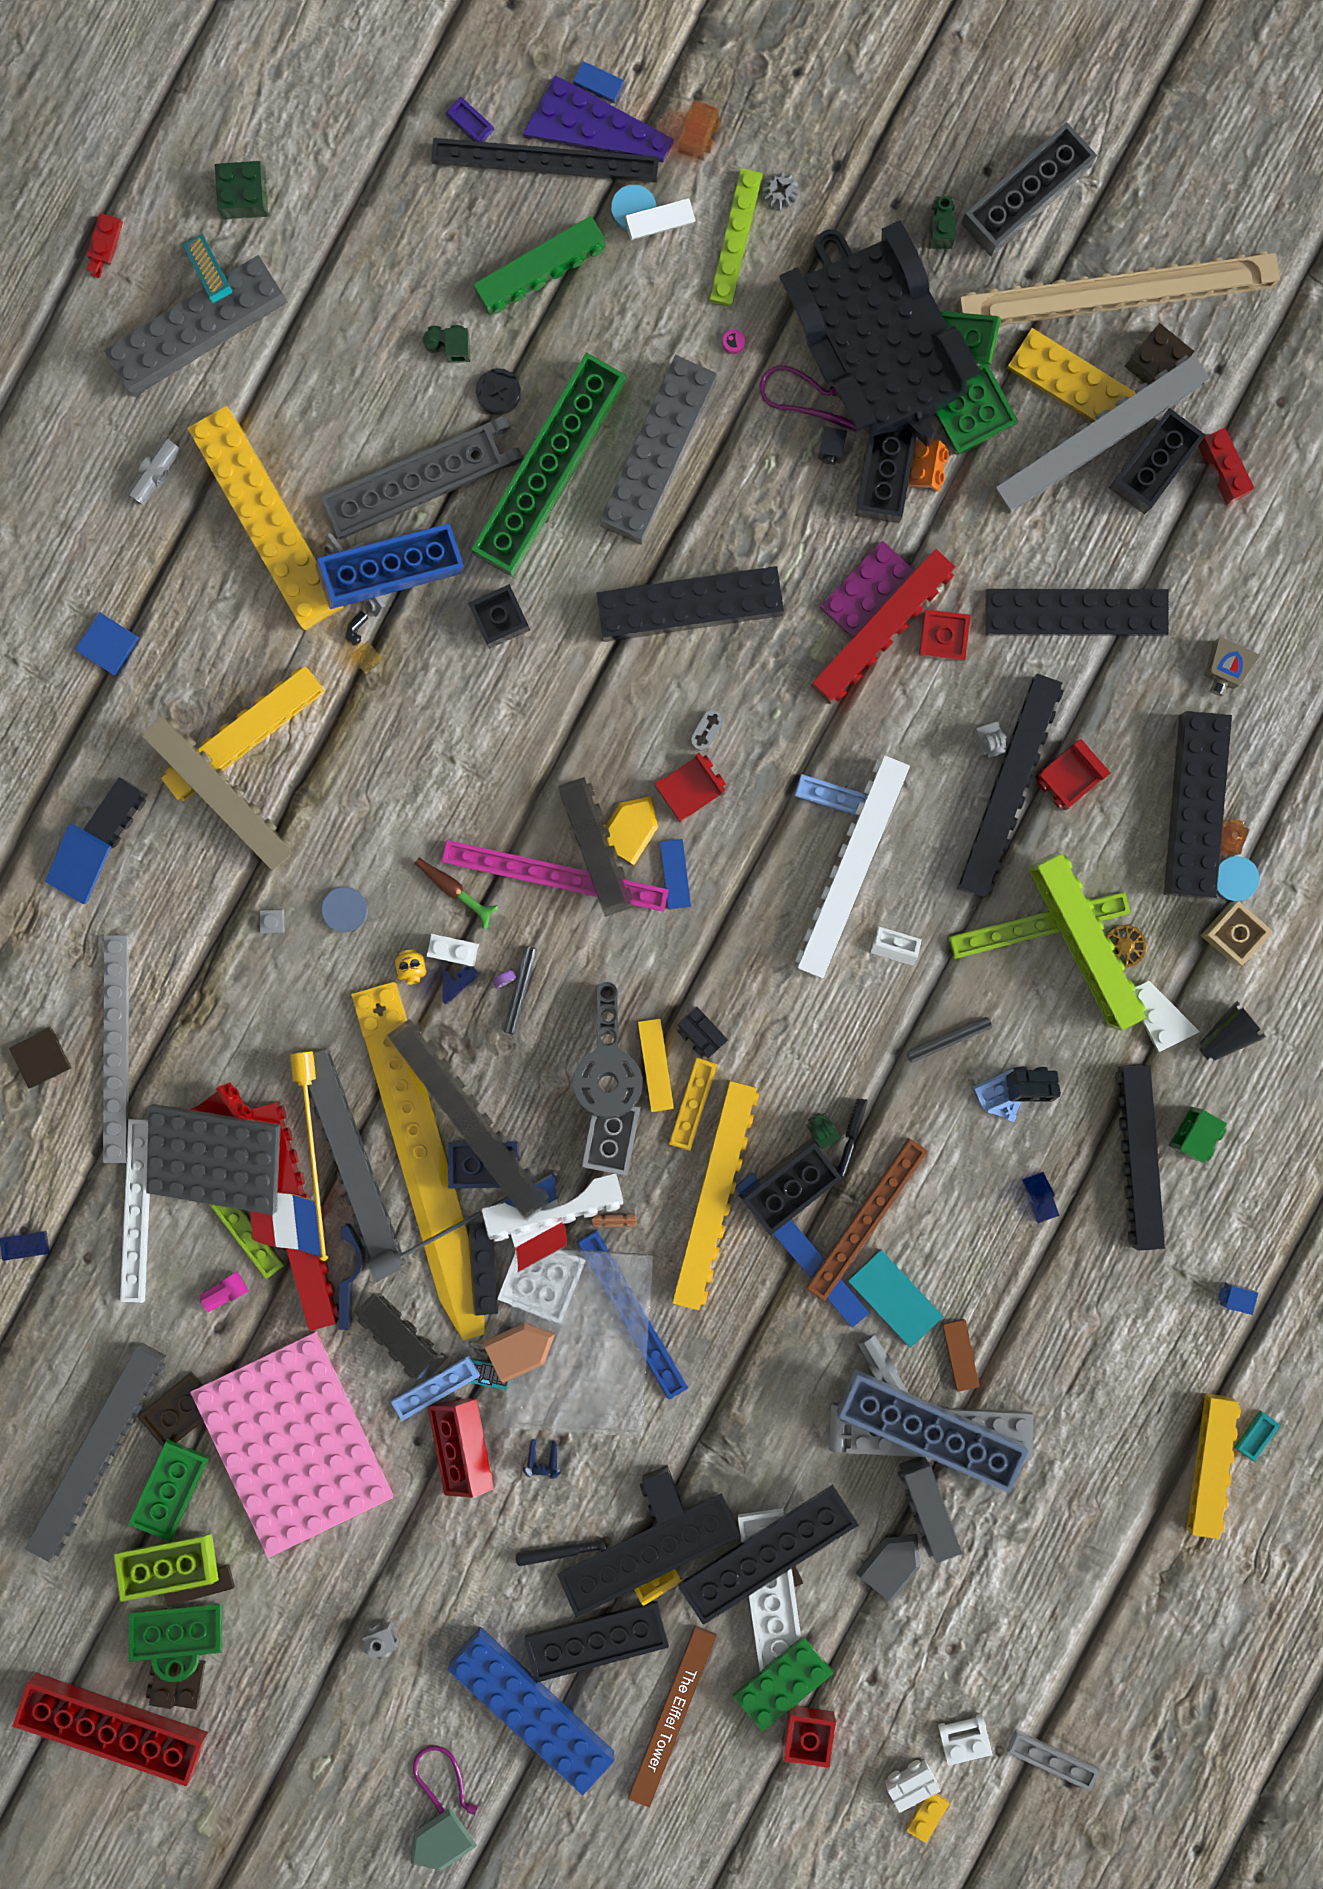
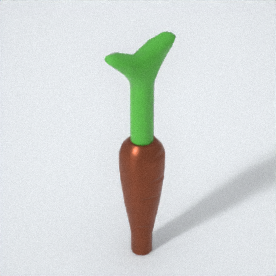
M420 857L416 860L414 864L444 894L452 899L458 898L478 914L483 929L488 927L490 914L497 910L498 905L482 906L463 891L462 884L456 879L428 864Z

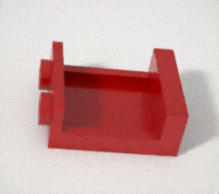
M1079 739L1035 777L1039 780L1037 781L1038 786L1044 792L1048 791L1053 796V803L1059 809L1063 808L1066 811L1096 784L1110 775L1111 772L1085 742Z

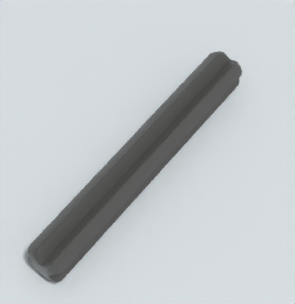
M526 946L524 949L504 1026V1032L513 1035L517 1030L537 949L534 947Z
M984 1017L907 1051V1057L910 1062H916L991 1029L992 1023L988 1017Z

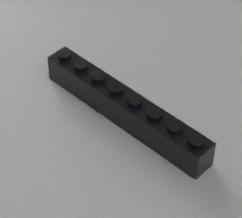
M1151 1065L1118 1066L1115 1080L1117 1086H1120L1117 1104L1122 1112V1117L1119 1118V1127L1123 1131L1124 1140H1121V1151L1125 1154L1126 1162L1123 1163L1122 1168L1124 1176H1127V1186L1124 1187L1125 1198L1129 1199L1126 1217L1131 1225V1231H1128V1241L1132 1248L1137 1251L1165 1249Z

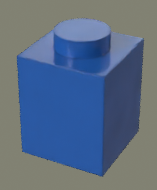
M1225 1282L1224 1288L1222 1287L1219 1292L1220 1305L1227 1309L1253 1315L1258 1292Z

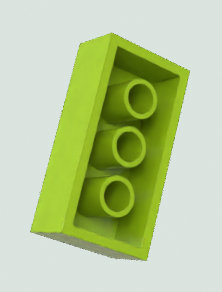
M212 1534L124 1550L114 1554L120 1602L209 1585L219 1580Z

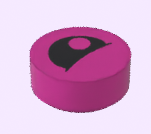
M737 329L727 331L722 341L724 350L730 354L740 353L745 346L743 333Z

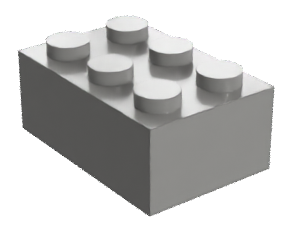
M635 1105L629 1112L616 1118L606 1119L592 1115L582 1167L628 1175L641 1106Z

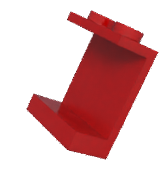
M700 752L696 754L695 758L664 779L661 778L654 783V786L680 823L725 792V781L719 773L717 775L711 770V767H713L712 762L707 755L702 757Z
M231 1082L217 1087V1092L197 1107L190 1109L253 1120L251 1109L245 1105L239 1096L237 1088Z

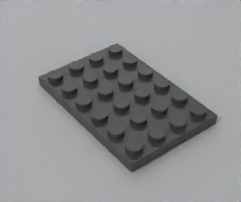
M157 1104L150 1105L148 1109L146 1193L270 1215L277 1212L280 1124Z

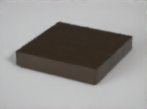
M53 1028L40 1032L9 1048L28 1089L72 1069Z

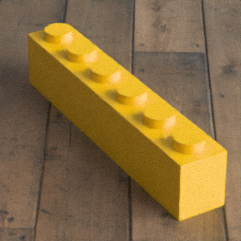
M1205 1393L1186 1527L1194 1536L1220 1539L1221 1532L1225 1528L1223 1513L1224 1509L1226 1510L1228 1506L1226 1491L1227 1487L1231 1484L1229 1470L1230 1464L1234 1462V1451L1232 1448L1233 1441H1236L1238 1434L1235 1426L1236 1419L1240 1417L1241 1413L1239 1402L1233 1397Z

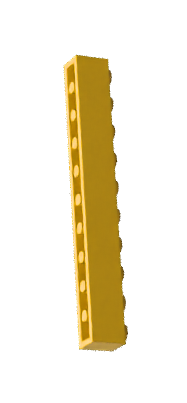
M729 1080L677 1280L673 1304L700 1310V1306L706 1303L708 1292L704 1291L707 1282L711 1283L714 1270L710 1269L712 1260H717L719 1247H716L718 1238L722 1239L725 1225H722L723 1217H728L731 1203H727L729 1194L733 1195L737 1181H733L735 1172H740L742 1159H739L740 1151L746 1149L748 1137H745L746 1128H751L754 1118V1115L750 1114L752 1105L757 1106L760 1093L756 1092L757 1088L755 1086Z

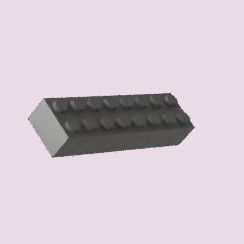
M259 255L225 275L233 291L231 294L213 303L205 288L103 350L125 387L134 397L288 303Z
M678 355L674 356L601 516V527L642 545L715 386L717 373Z

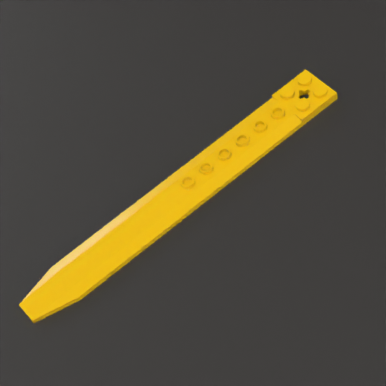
M391 982L353 993L351 996L366 1042L422 1241H425L464 1220L456 1188H448L447 1157L397 983ZM377 1003L386 1007V1010L383 1011V1016L374 1013ZM465 1224L424 1246L439 1300L463 1341L485 1335V1315H474L469 1234Z

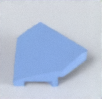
M1013 1069L973 1086L983 1109L988 1113L1004 1117L1009 1121H1015L1021 1102L1009 1101L1006 1076L1014 1071Z

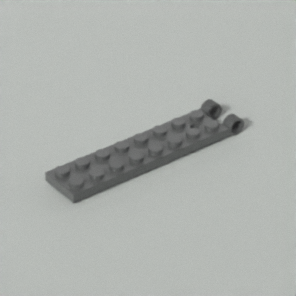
M506 417L496 418L478 428L320 496L339 540L507 466H514L522 462L524 458L519 448H513L500 454L492 436H498L510 430ZM477 451L480 453L478 459H473L471 454Z

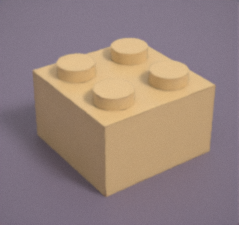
M1233 901L1225 907L1200 936L1234 966H1243L1273 931L1241 902Z

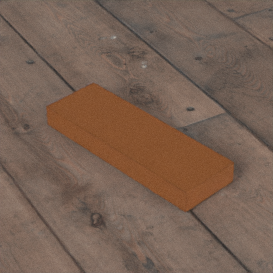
M960 1319L942 1323L957 1392L979 1388L980 1385L966 1320Z

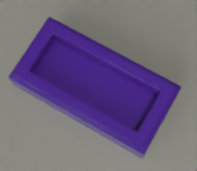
M462 97L446 112V116L473 141L484 142L494 131V126Z

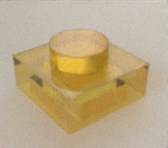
M368 641L350 655L365 674L383 661Z

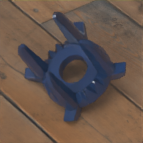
M536 1439L531 1441L527 1467H522L527 1477L533 1478L534 1475L549 1476V1479H554L560 1475L561 1470L557 1469V1444L555 1440H552L549 1467H546V1465L542 1466L541 1464L536 1466Z

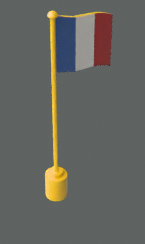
M313 1051L290 1054L292 1080L297 1082L298 1086L303 1085L315 1201L295 1194L277 1192V1212L270 1215L250 1211L253 1240L274 1247L302 1250L317 1255L321 1261H325L328 1259V1255L325 1253L307 1085L312 1084L311 1080L316 1079Z

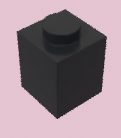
M825 426L818 459L829 465L840 463L847 431Z

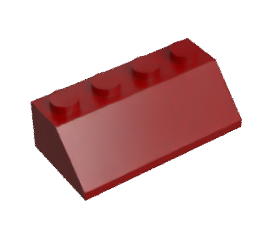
M461 1398L427 1406L444 1495L474 1498L493 1490V1477L490 1471L477 1399Z

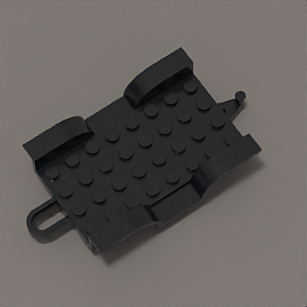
M901 220L882 228L880 242L852 254L844 236L839 231L829 229L821 232L816 238L815 246L817 256L823 268L803 277L797 267L779 275V278L800 318L806 335L807 346L829 389H836L858 431L864 428L873 437L878 434L908 428L925 446L932 445L935 431L931 427L930 417L964 395L966 381L982 374L975 358L959 330L954 325L948 326L929 291L928 277L922 260ZM828 242L835 243L843 259L832 263L824 249V245Z

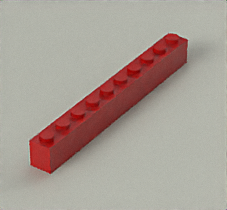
M278 1101L251 1109L253 1120L280 1124L278 1192L295 1194L310 1199L309 1195L304 1193L302 1185L305 1184L304 1176L301 1171L298 1172L296 1164L299 1162L298 1154L295 1149L292 1150L290 1141L293 1140L290 1128H286L284 1119L287 1118L284 1106H280ZM286 1248L308 1330L313 1331L336 1324L339 1321V1305L334 1303V1285L332 1281H328L326 1274L329 1272L327 1261H321L319 1256L302 1250Z

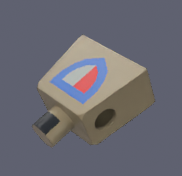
M1222 637L1214 640L1205 671V676L1214 680L1210 692L1223 696L1227 686L1233 689L1240 686L1260 655Z

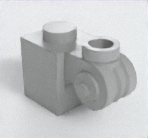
M998 722L973 730L981 757L987 755L988 759L1005 752L1006 735L1000 729Z

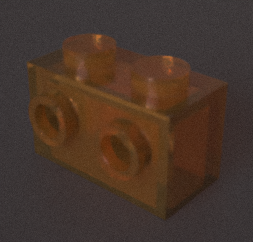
M693 100L679 140L678 152L704 161L706 154H710L714 145L713 134L714 132L718 133L722 119L719 118V108Z

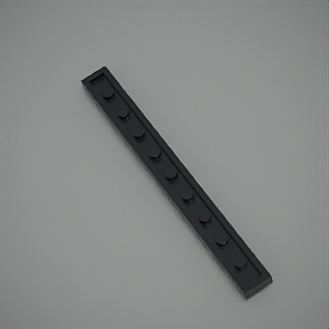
M433 138L431 161L432 164L657 183L659 157Z

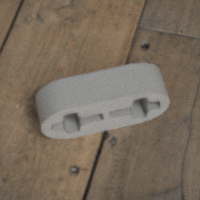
M710 710L704 714L691 738V744L696 750L705 751L710 747L723 723L721 713L716 710ZM715 715L717 716L716 721L719 724H713L709 730L706 728L709 724L707 717L712 718ZM704 731L707 732L705 740L708 743L698 746L695 737H701Z

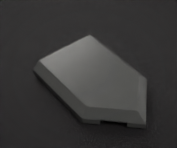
M917 1534L902 1537H884L856 1572L863 1581L891 1603L920 1568Z

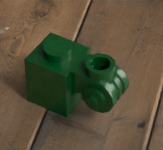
M936 196L931 205V210H934L935 216L932 217L929 225V249H952L956 232V216H952V210L955 209L952 196Z
M453 325L450 328H445V330H441L440 326L428 327V331L423 336V343L428 352L436 353L443 346L445 347V356L448 363L470 362V334L468 328H464L461 325Z
M817 1113L808 1119L809 1123L806 1127L821 1150L841 1138L825 1113L822 1115Z

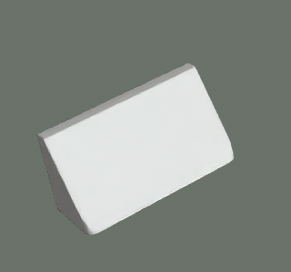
M878 926L871 953L908 965H914L918 958L922 939Z

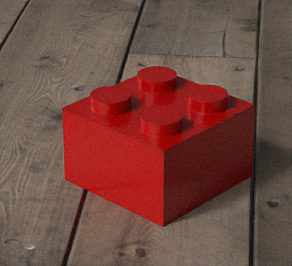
M794 1706L787 1713L782 1747L784 1761L830 1768L836 1728L834 1711Z

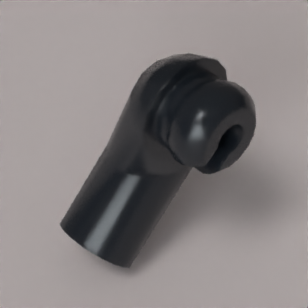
M360 611L347 625L345 638L353 646H357L361 642L362 637L357 634L358 629L368 620V616L363 611Z

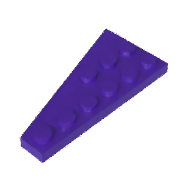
M556 75L523 133V138L527 139L538 138L550 143L555 141L566 143V146L600 152L605 150L613 153L658 156L659 162L662 163L674 144L673 138Z

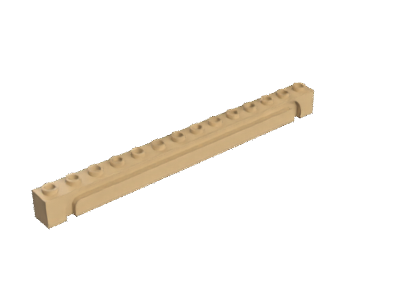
M1264 251L1250 257L1237 255L1228 260L1215 258L1207 263L1193 261L1185 266L1171 264L1164 267V269L1157 270L1155 267L1143 269L1142 272L1135 273L1132 270H1127L1119 275L1111 276V274L1106 273L1092 279L1079 277L1075 281L1070 282L1057 280L1049 285L1035 283L1027 288L1013 286L1006 291L991 289L984 294L977 295L975 292H969L960 297L957 308L958 313L999 316L1001 318L1000 326L1268 289L1273 288L1279 282L1280 276L1276 253L1268 254V252Z

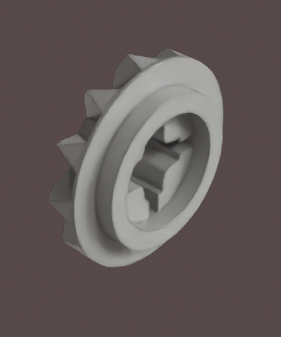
M782 171L779 174L773 173L771 177L766 179L763 186V197L771 207L786 209L791 207L798 198V182L793 179L792 175L784 174ZM777 183L782 188L786 187L785 198L780 192L776 193Z

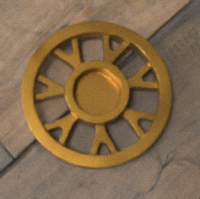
M1120 925L1107 933L1106 938L1110 939L1112 935L1118 939L1116 944H1113L1118 952L1115 957L1120 958V955H1126L1124 967H1132L1138 964L1145 956L1147 949L1146 939L1143 933L1136 927ZM1125 928L1126 937H1120L1119 929ZM1133 931L1138 934L1134 941L1129 938ZM1135 943H1142V950H1136ZM1132 952L1138 956L1135 961H1132L1129 956Z

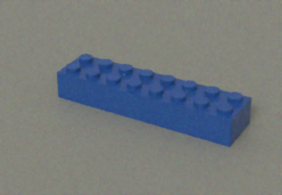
M482 1627L475 1632L450 1660L447 1670L582 1796L614 1762V1750L541 1682L536 1683L534 1675Z

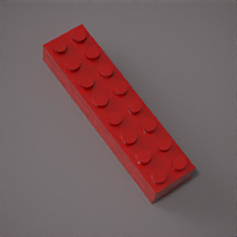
M37 1672L26 1684L12 1727L186 1787L194 1775L208 1735L207 1731Z

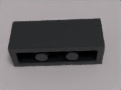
M119 777L83 830L112 846L111 848H115L121 840L119 836L123 830H127L133 823V815L137 810L140 811L146 803L145 798L148 794L126 779Z

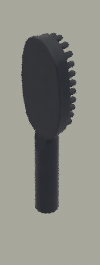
M857 1098L856 1106H854L856 1109H853L854 1113H851L852 1117L850 1119L852 1120L849 1121L851 1124H848L849 1128L847 1130L849 1131H846L845 1135L849 1140L845 1145L837 1170L842 1176L846 1175L855 1140L867 1107V1099Z

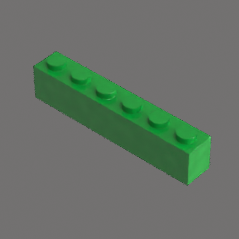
M589 216L474 283L475 292L489 315L500 313L509 303L513 301L519 302L528 292L541 289L545 282L552 278L554 280L560 278L569 268H577L583 264L586 258L590 256L595 257L602 253L606 247L605 238L592 216Z

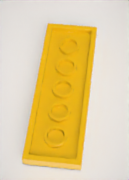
M1031 328L1006 368L1091 422H1095V417L1102 411L1107 409L1110 412L1116 408L1115 403L1123 397L1127 396L1129 399L1136 394L1130 388Z

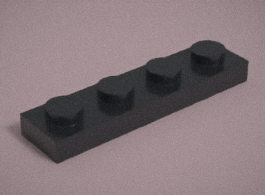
M485 1222L468 1223L474 1315L498 1314L493 1239H489Z

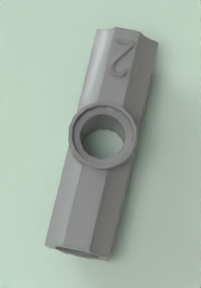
M163 438L151 457L145 458L138 469L139 475L126 494L144 506L156 487L161 486L168 478L169 468L181 452V449L170 440Z
M875 1334L868 1335L858 1342L860 1349L870 1364L868 1366L874 1377L908 1392L897 1374L898 1371L889 1355H886Z

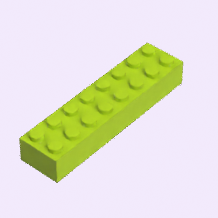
M1063 853L1050 854L1027 866V869L1108 1026L1123 1031L1147 1018L1144 1013L1146 1008L1143 1002L1136 998L1133 992L1135 991V986L1129 978H1126L1123 972L1125 967L1122 961L1115 957L1112 951L1114 950V945L1108 937H1105L1102 931L1104 926L1098 917L1095 918L1092 912L1093 904L1088 897L1084 896L1081 890L1083 885L1077 876L1074 877L1071 871V861Z

